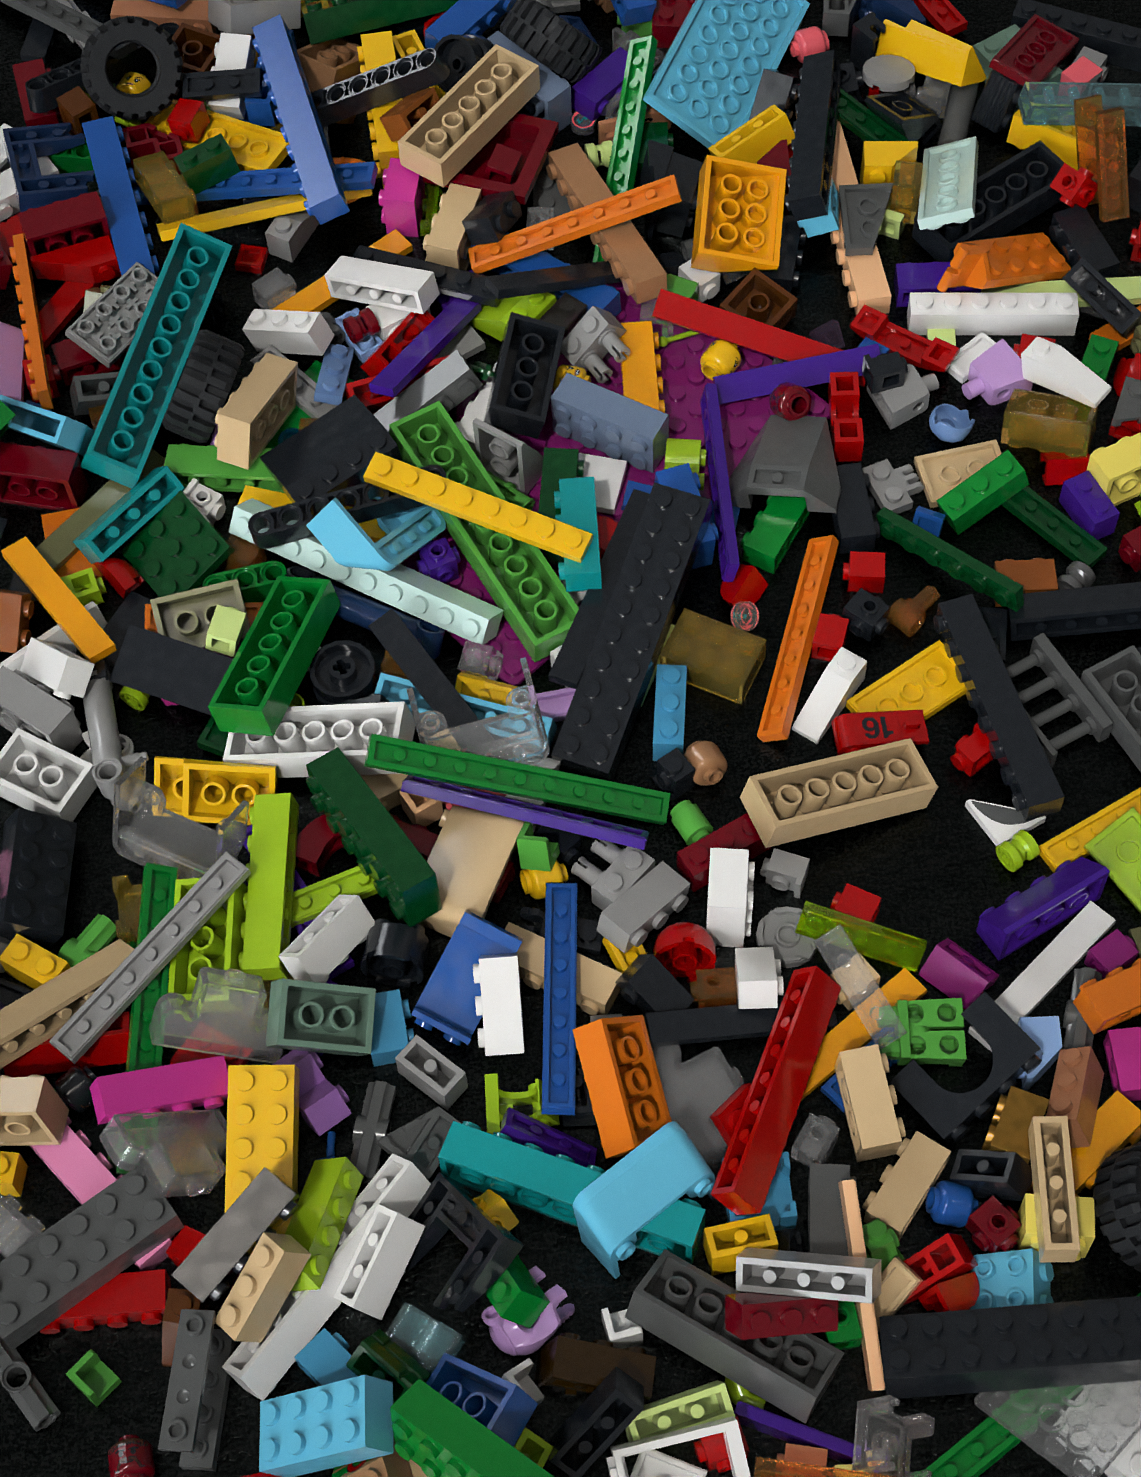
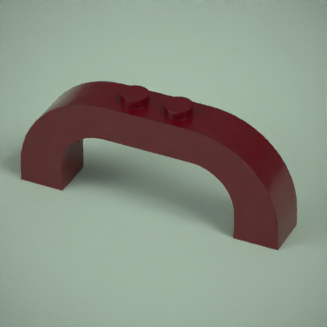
M325 814L310 822L297 836L295 868L320 877L332 854L344 847L341 835L339 833L334 834L330 830ZM390 814L427 862L439 835L430 832L420 824L410 825L402 822L397 816Z

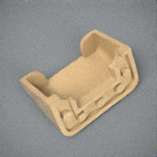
M453 805L451 810L445 809L438 825L442 827L441 832L427 860L429 866L436 873L442 909L418 924L452 937L466 909L485 919L509 861H511L513 853L517 850L516 838L525 822Z

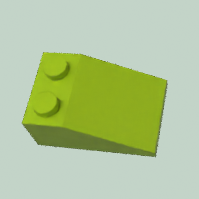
M547 292L503 298L497 308L481 304L482 310L469 324L502 341L511 312L556 324L560 320L557 299L555 295Z

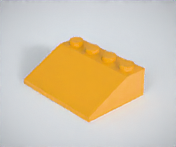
M711 155L706 156L699 172L691 268L712 272L752 271L754 267L757 270L778 269L787 169Z

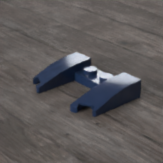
M71 123L3 129L4 147L13 175L20 212L88 193V186L86 185L88 182L94 181V170L41 175L37 159L85 144L84 134L79 133L71 136L68 133L72 129Z

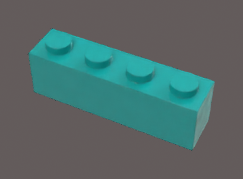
M168 466L154 468L72 542L91 564L103 562L185 487Z
M594 477L559 479L560 491H554L555 509L561 508V514L555 515V519L593 534V540L581 563L564 558V562L558 563L559 580H565L566 592L602 589Z

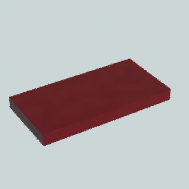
M1034 14L993 57L989 67L1035 93L1076 48L1080 39L1039 15Z

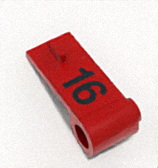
M923 710L847 713L839 715L831 721L837 755L911 738L914 745L929 743Z

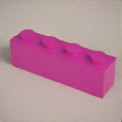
M224 1055L97 1077L91 1084L90 1091L98 1125L109 1123L110 1127H117L127 1124L129 1119L141 1117L142 1121H150L161 1117V1113L173 1111V1115H183L191 1112L194 1107L204 1106L205 1110H210L223 1106L228 1098V1070Z

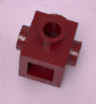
M992 1196L968 1217L965 1227L972 1234L974 1243L982 1251L988 1250L990 1253H996L1001 1250L1004 1252L1009 1251L1018 1243L1020 1239L1017 1235L1022 1225L1019 1222V1216L1011 1207H1004Z

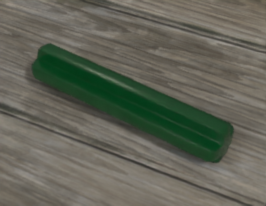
M476 360L474 365L470 364L481 380L487 381L488 376L492 378L495 376V372L491 371L492 365Z

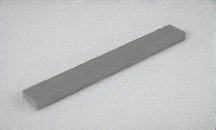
M226 851L51 1038L50 1044L75 1064L251 874L250 870Z

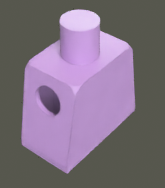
M1001 339L972 361L969 368V381L962 385V391L969 400L981 395L989 405H996L1030 393L1033 382L1023 378L1021 358L1004 339Z

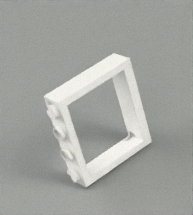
M734 1416L610 1447L612 1457L606 1458L610 1477H629L624 1457L723 1432L733 1477H751L738 1421Z

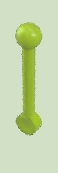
M690 330L667 338L661 336L659 337V346L665 347L670 342L700 333Z

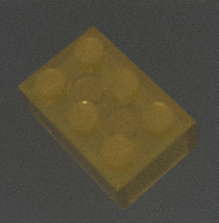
M1014 388L1004 412L1000 443L1008 444L1013 448H1035L1044 453L1054 451L1065 453L1069 457H1087L1095 433L1099 405L1096 408H1092L1066 396Z
M684 608L660 653V664L687 665V684L742 705L765 659L766 639Z

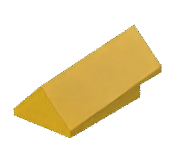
M887 19L883 21L886 31L885 33L880 32L875 56L896 55L903 57L915 66V72L960 87L983 82L987 78L973 46L914 20H911L906 27Z
M162 756L154 757V816L182 817L184 822L252 825L249 812L250 808L254 807L255 795L278 793L279 784L276 766Z

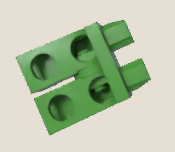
M962 998L897 1000L895 1006L879 1008L877 1011L878 1028H895L896 1037L880 1038V1054L885 1053L887 1059L897 1060V1065H907L914 1059L918 1065L949 1064V1066L962 1067L967 1059L965 1031L962 1030L964 1027V1018L961 1015L963 1013Z

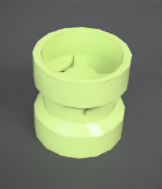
M611 140L603 141L599 145L594 143L584 145L585 154L595 169L599 166L609 167L612 150Z

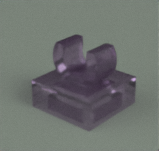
M834 319L813 329L809 333L812 340L839 349L845 347L839 322Z

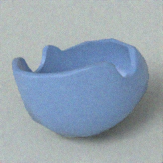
M945 403L936 406L929 417V425L932 432L941 441L949 443L962 441L970 433L975 423V419H969V411L967 409L959 410L957 407Z

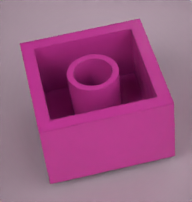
M390 158L389 167L384 169L383 185L385 187L379 191V206H383L381 222L386 224L387 234L396 229L403 236L419 237L427 197L425 182H423L421 175L402 166L400 158Z

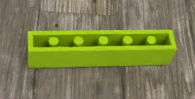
M291 793L255 795L254 807H251L249 812L252 835H249L247 839L250 863L246 864V867L250 870L251 874L246 878L248 892H245L243 895L246 919L245 922L241 923V937L244 945L243 951L239 953L238 962L240 970L246 974L250 981L288 979V970L278 956L290 945L299 816V805Z

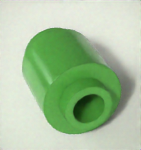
M690 800L678 803L670 812L672 824L688 846L713 831L712 825L697 804H692Z

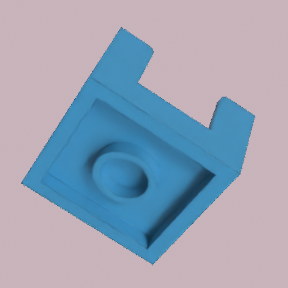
M782 1152L761 1213L736 1215L726 1207L728 1223L770 1214L774 1230L796 1228L797 1209L796 1202L792 1199L788 1152Z

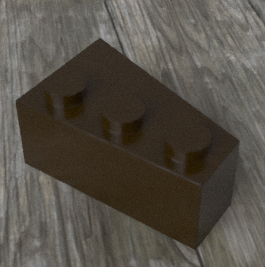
M561 1333L539 1350L534 1383L541 1392H544V1387L547 1385L566 1388L565 1395L576 1396L577 1391L592 1393L617 1366L644 1386V1402L652 1398L656 1356L647 1355L646 1350L638 1347H627L624 1350L613 1347V1343L610 1341L594 1340L592 1343L581 1340V1336L574 1333Z

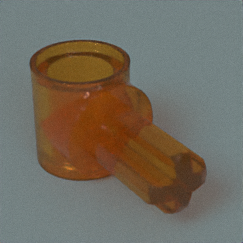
M926 586L913 599L907 598L905 600L900 598L890 607L888 620L908 637H911L921 628L926 619L925 611L939 599L940 594L934 586Z

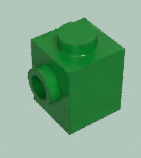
M838 1301V1331L822 1332L824 1341L839 1350L860 1347L863 1337L854 1302Z

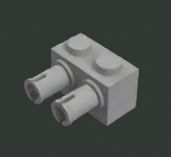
M592 306L563 340L561 352L573 366L583 367L586 371L591 372L598 383H605L609 380L605 373L609 377L613 374L612 370L602 360L608 352L619 363L627 359L622 354L623 352L627 356L631 353L630 349L620 340L626 329L611 312L596 306Z
M595 840L590 850L611 865L606 870L601 871L587 861L585 857L581 856L578 859L580 864L575 862L571 873L591 886L592 903L601 910H604L655 867V859L641 849L629 846L621 849L612 842L604 840L598 842Z

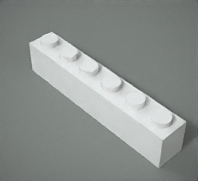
M910 292L907 309L908 330L918 335H926L927 329H955V335H978L983 332L986 335H1022L1023 333L1035 336H1074L1079 318L1077 293Z

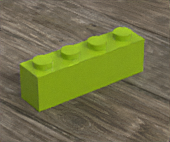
M347 1157L314 1161L298 1201L299 1207L293 1213L285 1233L286 1235H291L311 1253L290 1292L321 1289L364 1178Z

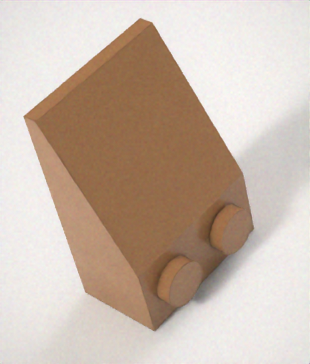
M337 38L313 45L309 44L298 49L297 52L310 91L314 92L361 74L360 65H363L364 62H359L357 46L360 45L343 38Z

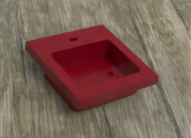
M516 113L445 187H449L450 183L481 189L482 199L488 194L513 191L519 204L525 205L559 131V122ZM497 143L522 152L518 171L512 184L484 179L486 166ZM423 177V182L437 185Z

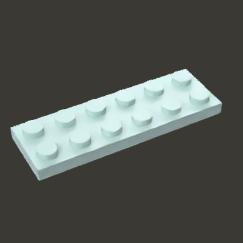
M976 136L924 149L917 218L920 230L927 228L935 230L944 224L953 222L964 223L970 220V218L975 217L979 148Z

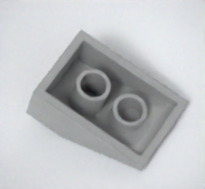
M475 418L473 420L476 456L486 471L492 472V474L506 483L512 482L516 485L517 490L527 495L542 476L543 456L526 443Z

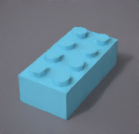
M361 1375L260 1401L259 1472L280 1477H296L394 1454L390 1407L393 1405V1382Z

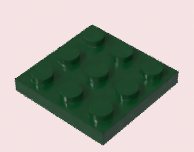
M180 490L121 553L159 597L198 588L235 549L187 494Z

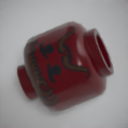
M785 382L775 387L769 400L773 413L788 421L807 416L812 403L811 396L805 388L790 382Z
M133 1434L125 1435L109 1449L110 1477H153L155 1475L153 1447L147 1440Z

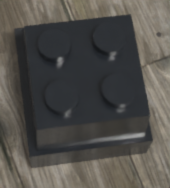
M652 140L648 142L638 187L674 174L678 182L682 201L644 215L646 242L651 243L654 231L682 237L684 228L691 227L695 212L690 210L695 211L698 194L696 190H698L699 172L703 165V162L673 152L674 147Z

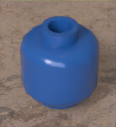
M943 1180L938 1182L935 1187H931L927 1193L926 1212L930 1213L932 1220L937 1224L957 1228L964 1227L967 1224L968 1217L978 1209V1200L974 1198L972 1189L961 1184Z

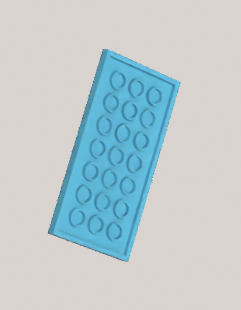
M695 0L642 100L705 147H711L749 121L763 70L778 68L810 3L806 0Z

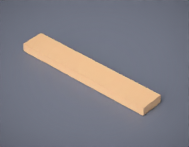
M854 1179L838 1182L848 1254L852 1257L867 1258L856 1181ZM856 1302L857 1316L863 1337L861 1344L868 1390H885L874 1303Z

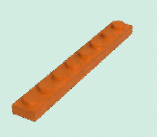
M674 174L512 232L504 235L499 242L468 248L471 269L474 273L480 274L681 202L682 199Z
M22 233L12 235L14 247H9L13 264L17 263L16 266H12L15 281L20 282L19 285H15L19 302L23 301V304L18 305L21 320L26 321V323L21 324L24 340H29V343L24 344L27 359L32 360V363L27 364L30 379L35 380V383L30 384L34 401L39 400L42 409L50 410L54 408L29 251L24 234Z
M834 535L812 538L808 541L757 737L762 742L786 740L789 737L814 634L839 540Z

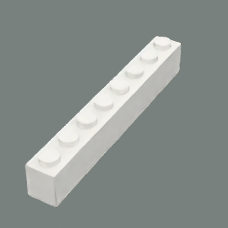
M392 1153L354 1201L321 1289L290 1292L263 1341L241 1342L224 1363L222 1368L244 1390L264 1401L291 1365L296 1362L294 1357L318 1334L328 1318L340 1306L341 1301L333 1297L377 1204L385 1206L405 1217H409L431 1183L413 1162Z

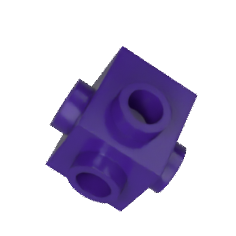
M445 537L439 540H432L419 550L420 559L416 561L420 573L444 584L459 578L457 563L461 562L459 553L455 546L450 547Z

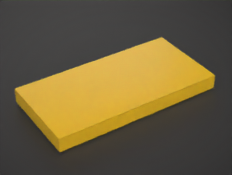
M938 640L848 699L846 707L851 713L923 710L924 719L927 720L966 694L967 689L964 682L960 683L957 679L955 672L956 664L953 658L947 656L944 644Z

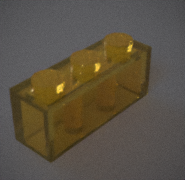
M163 151L133 159L136 182L164 225L195 216L194 205L197 204L195 193L192 188L189 189L183 175L178 174L173 160H169Z

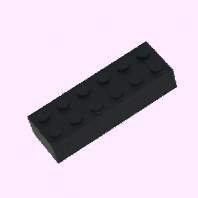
M1038 141L977 178L974 218H970V220L964 223L953 222L944 224L935 230H929L928 228L920 230L917 221L918 214H916L912 237L938 262H951L954 257L953 250L959 242L1003 237L1060 202L1059 198L1062 194L1049 186L1064 162L1042 141Z

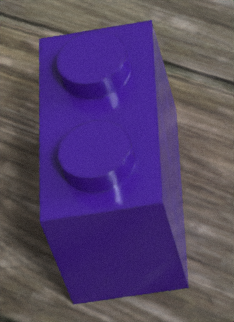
M1089 470L1063 482L1059 502L1074 523L1096 540L1115 532L1120 512Z

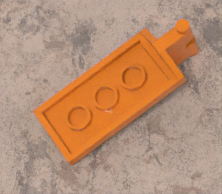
M1043 232L959 242L953 250L954 257L950 262L951 267H947L937 285V289L940 292H946L948 288L960 286L988 289L1062 279L1070 271L1071 267L1065 261L1064 256L1050 242L1049 237Z

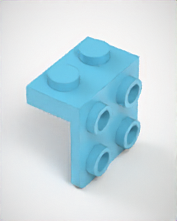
M1035 1249L974 1255L978 1266L971 1269V1272L975 1271L979 1282V1297L971 1309L1054 1303L1050 1291V1282L1054 1278L1053 1266L1051 1262L1040 1263L1039 1252Z

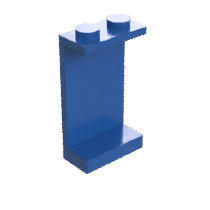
M466 909L411 1013L412 1016L416 1017L415 1023L432 1031L433 1027L445 1033L443 1037L453 1044L460 1046L464 1042L468 1045L483 1016L476 1015L475 996H481L480 983L474 984L473 964H479V956L517 953L523 939Z

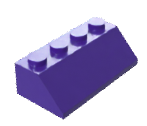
M1082 856L1073 862L1067 860L1055 870L1054 874L1049 877L1044 875L1037 878L1030 885V888L1022 893L1016 891L1011 894L1003 905L998 908L992 906L986 909L979 916L980 919L976 932L999 961L1081 911L1090 901L1095 902L1099 900L1110 871L1106 866Z

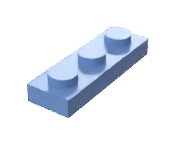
M329 344L324 354L315 388V402L339 405L343 402L345 385L348 381L355 348L346 347L341 344Z

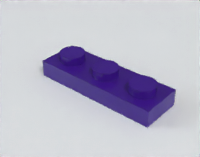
M508 1107L502 1119L500 1133L509 1136L512 1142L525 1145V1143L537 1145L543 1149L544 1153L556 1156V1154L566 1155L572 1158L575 1164L586 1168L588 1165L595 1166L597 1148Z

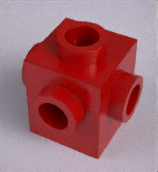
M1064 163L1049 187L1062 194L1059 200L1073 208L1077 204L1085 209L1095 197L1100 185L1091 180L1094 174L1080 166L1077 171Z

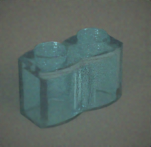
M406 1302L385 1333L430 1374L433 1373L444 1352L456 1357L465 1343L461 1334Z

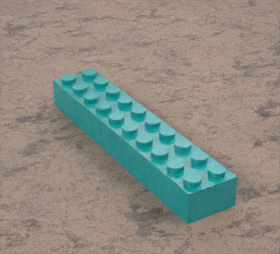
M183 223L180 224L80 465L81 468L131 489L137 484L232 245Z

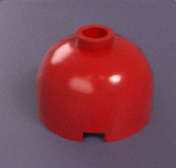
M680 922L669 925L661 931L654 944L653 955L675 979L676 977H689L687 983H694L707 978L715 969L717 955L714 939L705 928L698 924Z

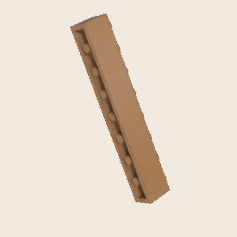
M578 143L548 152L549 164L546 165L548 176L551 180L556 181L561 196H566L571 211L614 196ZM631 220L589 234L592 243L599 246L604 261H609L615 278L621 279L625 293L628 296L631 295L637 305L657 298L660 289L667 290V273Z

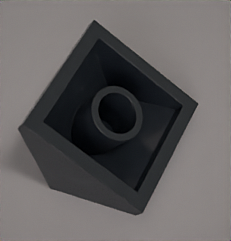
M902 91L866 96L865 103L870 111L909 141H917L937 121L939 116Z

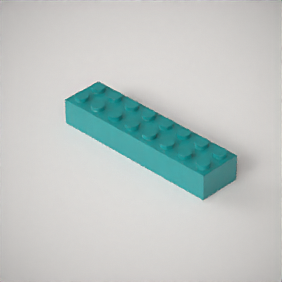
M455 1121L452 1122L438 1156L442 1174L458 1181L462 1186L482 1193L490 1189L507 1202L577 1227L573 1210L575 1198L584 1188L605 1173L603 1169L594 1165H588L586 1168L575 1164V1161L566 1155L556 1154V1156L546 1154L537 1145L531 1143L521 1145L512 1142V1139L503 1133L494 1132L492 1135L481 1131L478 1125L468 1121H464L462 1124ZM691 1199L677 1200L636 1233V1248L658 1256L666 1249L688 1263L693 1264L704 1234L706 1209L701 1208L698 1202Z

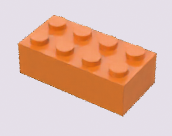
M643 1015L601 1018L572 1030L606 1159L626 1156L661 1127L671 1122Z

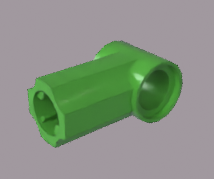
M98 914L77 939L71 938L61 947L58 957L64 959L69 963L70 967H73L110 945L120 933L119 927L105 915Z

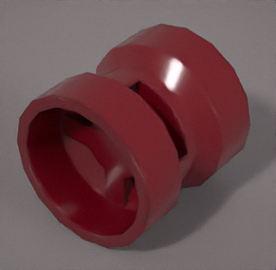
M368 307L361 310L359 315L355 317L349 316L342 321L349 339L354 344L362 342L367 335L373 336L380 332L379 323L372 310Z

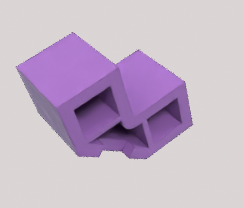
M292 1050L272 1064H295L300 1069L299 1110L307 1125L319 1136L352 1114L346 1105L350 1101L348 1095L339 1084L335 1087L325 1079L320 1070L324 1065L315 1052Z

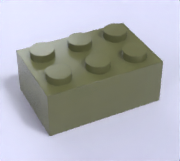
M238 579L150 599L158 634L200 648H205L207 631L217 605L234 607L246 613L245 626L240 643L243 642L251 627Z

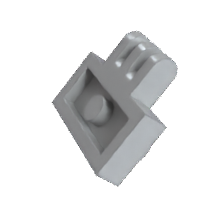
M888 459L862 468L863 474H868L869 490L881 509L886 507L896 514L912 509L913 501L910 496L924 489L922 482L918 481L919 477L917 474L912 473L914 469L911 464L893 469Z

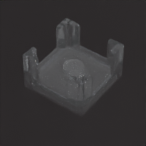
M891 1395L857 1401L852 1470L865 1477H931L932 1472L928 1469L910 1472L912 1439L928 1437L934 1434L935 1418L925 1413L903 1417L892 1412L893 1407L898 1406L900 1400Z

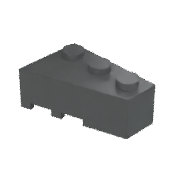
M823 0L822 30L827 33V36H848L858 16L861 0Z

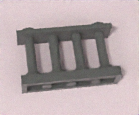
M1042 633L1034 637L1030 655L1006 667L1010 678L1034 666L1041 667L1047 675V678L1018 693L1022 704L1052 688L1058 689L1064 697L1062 702L1032 718L1027 713L1049 764L1053 768L1058 754L1056 750L1086 734L1093 735L1098 742L1109 738L1113 721L1046 635ZM1069 711L1075 712L1082 720L1081 724L1051 740H1048L1039 729L1042 725Z
M181 1309L158 1450L181 1452L179 1467L182 1469L216 1471L231 1378L222 1366L235 1351L236 1341L224 1330L214 1329L215 1310Z

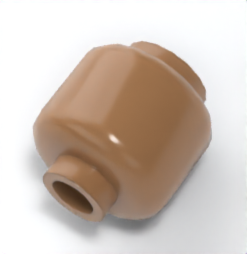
M696 741L686 749L684 757L695 768L693 781L696 784L703 786L713 785L722 779L728 764L716 744L712 741Z

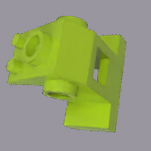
M485 1074L487 1133L493 1135L494 1132H500L502 1119L508 1107L513 1109V1106L533 1105V1114L529 1115V1117L548 1126L560 1124L559 1115L542 1114V1081L540 1079H535V1083L528 1086V1091L506 1092L499 1089L498 1074Z

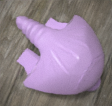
M537 1266L529 1270L537 1283L546 1277L545 1273ZM556 1284L544 1293L550 1303L531 1328L501 1318L493 1305L487 1307L482 1313V1319L489 1326L490 1336L495 1345L504 1353L512 1356L528 1355L537 1351L575 1311L574 1304L571 1303L558 1307L559 1303L568 1297L566 1291Z

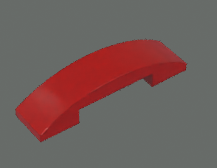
M865 304L850 324V328L863 339L868 337L890 349L889 353L898 351L900 357H904L907 363L923 369L946 372L960 352L959 347L937 337L931 341L889 322L887 314Z

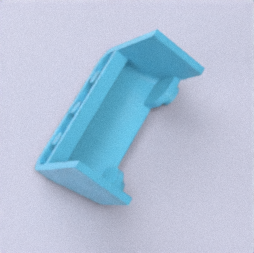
M375 497V499H376L377 501H379V500H381V499L383 498V497ZM334 498L306 526L338 564L352 568L391 571L442 533L446 528V522L436 508L428 505L377 518V522L386 535L374 543L338 499Z
M671 1121L661 1127L584 1188L573 1202V1210L581 1241L615 1279L620 1276L617 1261H623L633 1254L636 1249V1233L684 1194H687L690 1198L697 1196L701 1198L708 1195L712 1200L715 1199L710 1195L715 1183V1175L686 1131L676 1121Z

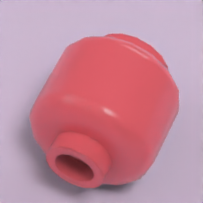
M817 26L797 30L792 42L789 44L792 57H796L799 62L803 63L804 56L828 51L829 39L827 33L824 30L821 31Z

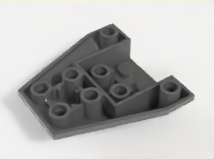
M770 415L729 478L732 506L751 508L754 495L805 497L808 512L837 513L841 486L827 417L804 416L797 420L788 421L777 415Z

